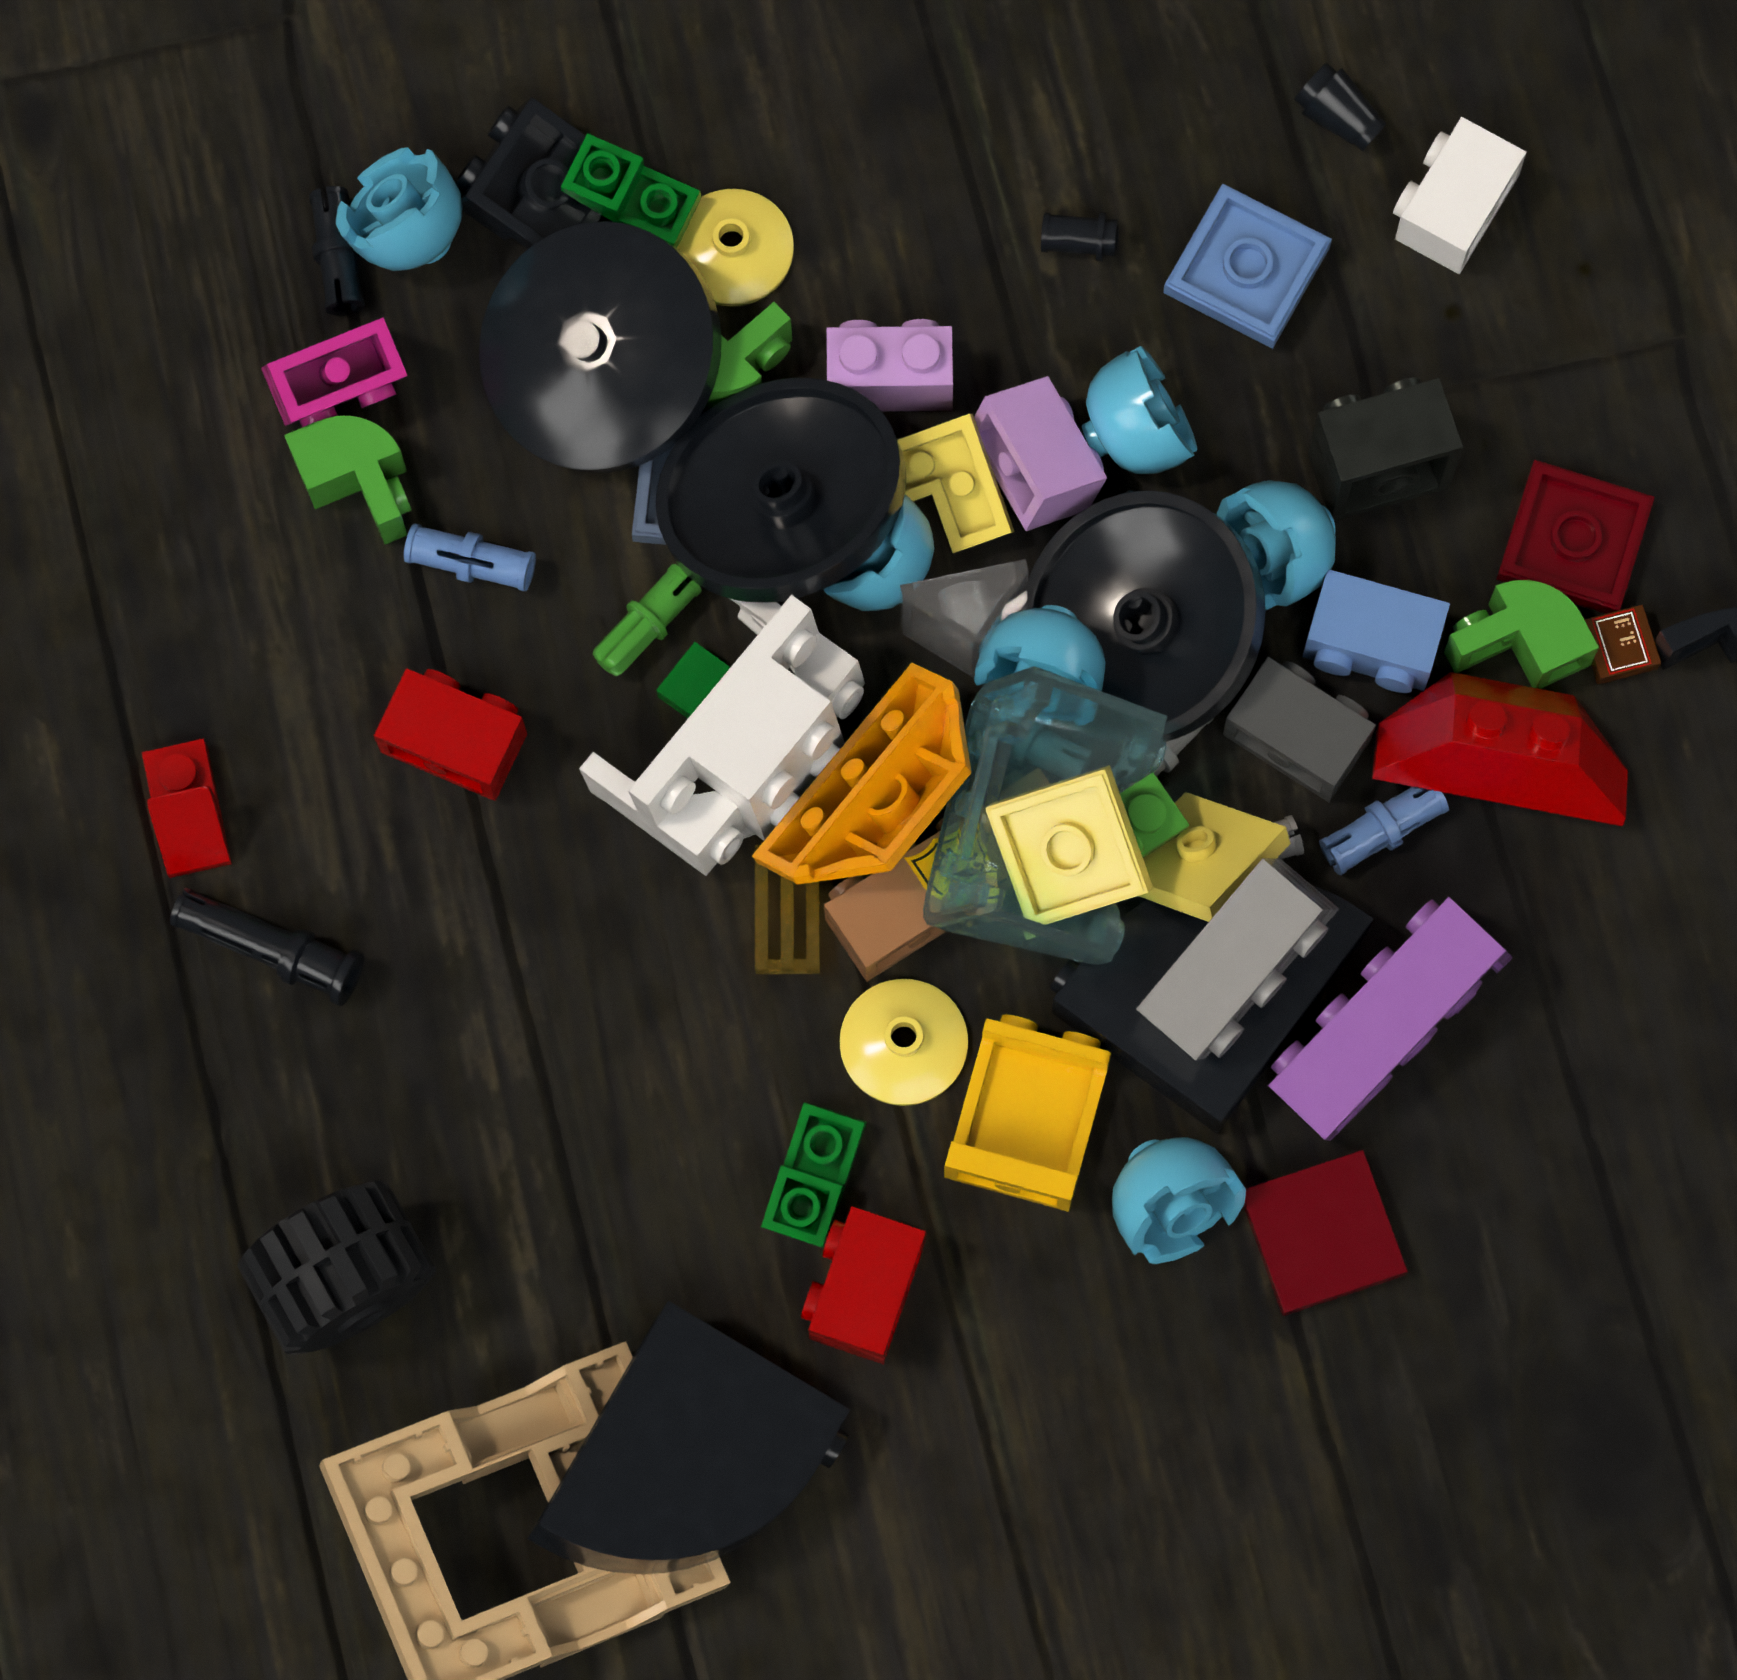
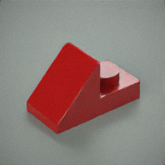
M204 738L142 752L151 797L147 799V805L168 877L173 878L232 864L208 746Z

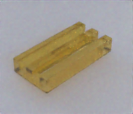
M755 845V851L759 848L760 845ZM755 861L756 974H820L819 882L806 883L807 959H794V882L781 876V959H769V869Z

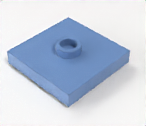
M1222 183L1167 279L1163 293L1273 349L1327 254L1332 239Z

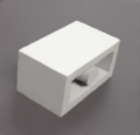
M1461 117L1451 135L1441 131L1432 143L1423 162L1430 169L1421 184L1418 185L1410 181L1401 194L1393 211V214L1400 217L1395 240L1460 275L1518 179L1526 151Z

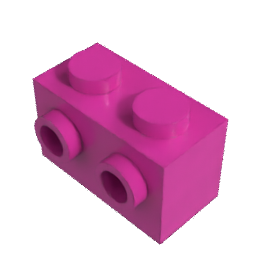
M384 317L268 363L261 368L284 425L287 426L300 421L302 427L325 418L338 416L334 406L356 397L361 408L396 395L392 383L408 376Z

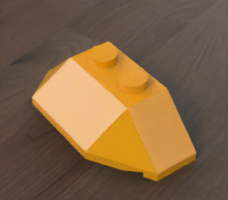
M911 663L752 855L754 860L797 885L892 871L972 773L959 690L953 681Z

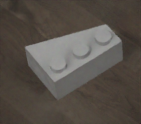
M1262 858L1136 1010L1195 1061L1205 1059L1211 1052L1220 1058L1244 1031L1245 1028L1238 1023L1254 1004L1262 1008L1271 1000L1287 979L1282 975L1284 970L1298 955L1305 958L1316 947L1329 930L1326 926L1327 922L1336 914L1339 908L1283 860Z

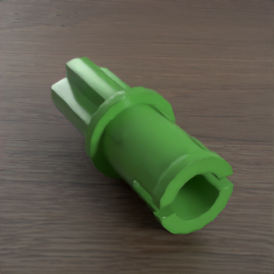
M672 564L667 569L668 571L639 602L631 600L626 606L627 615L595 647L593 656L597 663L608 673L616 677L622 675L655 638L663 640L668 634L665 628L694 597L701 593L702 589L695 581L691 580L689 583L684 581L688 576L678 565Z

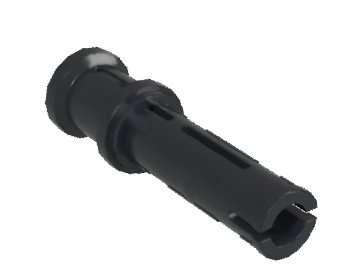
M189 887L185 888L183 894L178 896L171 912L170 924L172 926L197 934L213 943L260 961L276 969L277 976L281 977L282 982L291 986L297 982L303 983L330 995L331 1003L338 1006H343L348 1001L362 973L364 954L359 951L352 950L347 954L316 941L315 933L307 929H298L293 933L280 929L229 905L212 900Z

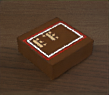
M1643 604L1584 619L1599 647L1591 664L1598 685L1657 670L1661 665Z

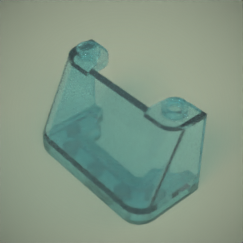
M1035 666L989 681L983 685L971 705L965 725L972 773L947 802L924 899L923 918L926 924L959 935L1093 965L1112 962L1113 955L1118 951L1125 932L1124 922L1120 920V912L1116 904H1110L1046 925L1024 918L985 807L991 803L1108 765L1111 767L1117 787L1121 793L1128 789L1129 784L1143 779L1148 773L1155 772L1162 763L1166 751V741L1163 733L1167 716Z

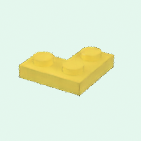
M967 414L898 439L906 466L905 495L913 502L931 495L933 496L952 553H957L1015 532L973 414Z

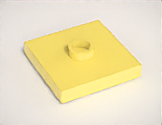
M1110 765L991 803L985 807L1029 930L1148 893L1153 889Z
M1185 792L1175 802V805L1189 823V827L1177 837L1143 858L1153 889L1148 893L1139 895V897L1209 922L1262 858L1277 859L1291 844L1287 827Z

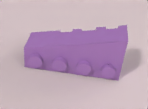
M1450 897L1440 906L1433 899L1427 902L1406 925V928L1413 935L1395 953L1388 946L1381 950L1361 972V975L1368 982L1350 1000L1343 993L1335 998L1316 1019V1022L1323 1029L1306 1046H1303L1298 1040L1295 1041L1271 1066V1069L1278 1076L1268 1086L1324 1140L1331 1141L1390 1082L1393 1077L1391 1072L1398 1064L1404 1066L1430 1042L1438 1030L1435 1026L1443 1017L1448 1020L1455 1013L1458 1014L1469 1003L1483 983L1480 979L1490 968L1498 973L1513 958Z

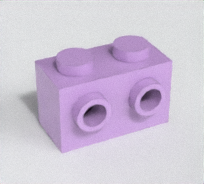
M928 319L909 320L904 322L902 327H877L871 321L850 320L840 324V327L827 328V381L842 384L859 392L873 402L881 412L952 411V326H939L936 321Z
M1046 376L985 396L974 418L995 478L1025 531L1076 515L1090 507L1107 479L1103 463L1096 450L1087 444L1074 421L1070 404L1065 398L1059 396L1050 378Z

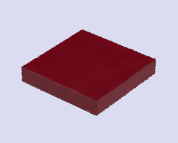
M1534 460L1496 580L1502 582L1516 580L1537 581L1559 590L1576 605L1605 614L1619 611L1655 497Z
M1363 1150L1246 1189L1243 1207L1282 1316L1407 1274V1268Z

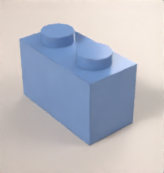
M1328 570L1308 634L1303 658L1314 660L1316 668L1330 674L1347 676L1353 671L1375 677L1377 685L1390 691L1409 693L1412 691V688L1424 691L1432 670L1450 603Z

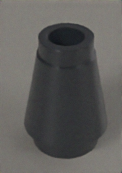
M1327 62L1313 75L1294 98L1305 109L1301 115L1350 144H1354L1362 152L1387 124L1378 116L1377 111L1345 70L1341 68L1337 72Z

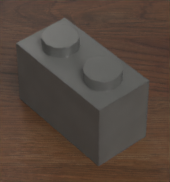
M1268 657L1227 716L1223 736L1330 803L1369 745L1376 725L1367 720L1369 717L1368 712L1354 700L1343 695H1337L1334 699L1315 687V679L1302 667L1289 661H1284L1281 665Z

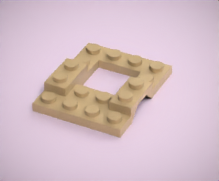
M626 1341L563 1365L528 1386L478 1406L448 1410L321 1461L319 1467L408 1680H505L536 1666L544 1667L658 1620L665 1613L725 1589L731 1583L720 1558L689 1569L655 1574L609 1572L574 1562L578 1573L467 1619L461 1620L412 1500L460 1481L466 1484L518 1462L530 1459L546 1499L549 1502L633 1358Z

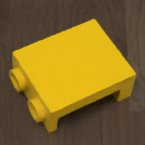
M1005 1014L1001 1016L1000 1022L986 1019L982 1031L981 1044L954 1140L951 1141L945 1162L944 1178L1069 1212L1107 1075L1111 1052L1100 1049L1101 1042L1098 1039L1082 1033L1066 1031L1063 1033V1037L1059 1038L1037 1032L1039 1025L1023 1017Z

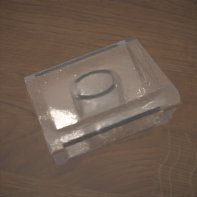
M1026 559L900 585L903 635L974 678L981 649L994 628L1011 613L1019 612L1027 601L1029 571Z

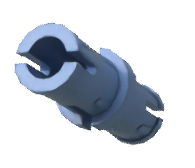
M415 523L411 526L406 538L404 562L417 563L456 573L457 580L471 583L474 578L515 587L525 592L528 590L533 578L536 554L530 551L523 552L484 542L483 535L468 532L463 537L422 527V525Z
M1411 786L1406 791L1383 804L1375 801L1365 807L1367 812L1365 815L1328 837L1319 840V844L1329 864L1332 866L1336 863L1333 866L1334 871L1338 875H1342L1359 862L1385 847L1391 851L1402 845V837L1440 814L1449 811V806L1442 792Z

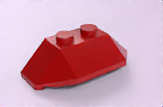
M1450 672L1378 725L1372 779L1622 827L1626 820L1628 770L1574 695Z

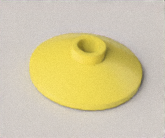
M723 189L701 197L677 249L701 273L712 293L715 304L733 307L755 303L767 297L780 286L792 264L794 241L786 217L772 201L748 190ZM727 232H737L743 237L742 241L733 247L725 246L721 243L720 239Z
M914 979L888 980L866 990L849 1008L840 1032L841 1057L852 1081L870 1097L891 1105H917L941 1095L959 1076L966 1061L968 1051L967 1028L957 1005L937 987ZM908 1027L915 1032L916 1040L909 1047H899L891 1039L893 1032L897 1028Z

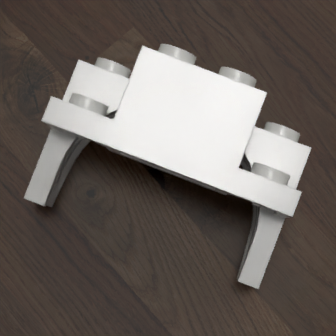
M792 595L782 606L777 602L759 603L731 599L740 606L738 619L757 634L756 638L636 782L594 752L579 768L591 793L608 803L705 876L708 875L717 862L720 865L727 863L736 854L744 838L757 835L762 840H765L845 744L837 717L844 719L849 716L859 704L864 693L863 686L865 681L859 661L820 634L811 608ZM699 778L716 791L693 794L696 788L694 782Z

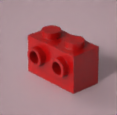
M406 668L374 734L380 752L496 801L527 736L523 718L517 715L518 708L511 702L493 694L484 693L482 699L464 693L459 690L461 685L458 681L442 672L426 669L424 675Z
M853 1206L850 1208L846 1223L834 1220L822 1257L832 1260L824 1284L812 1282L801 1314V1319L811 1322L808 1329L809 1339L884 1365L926 1244V1231Z

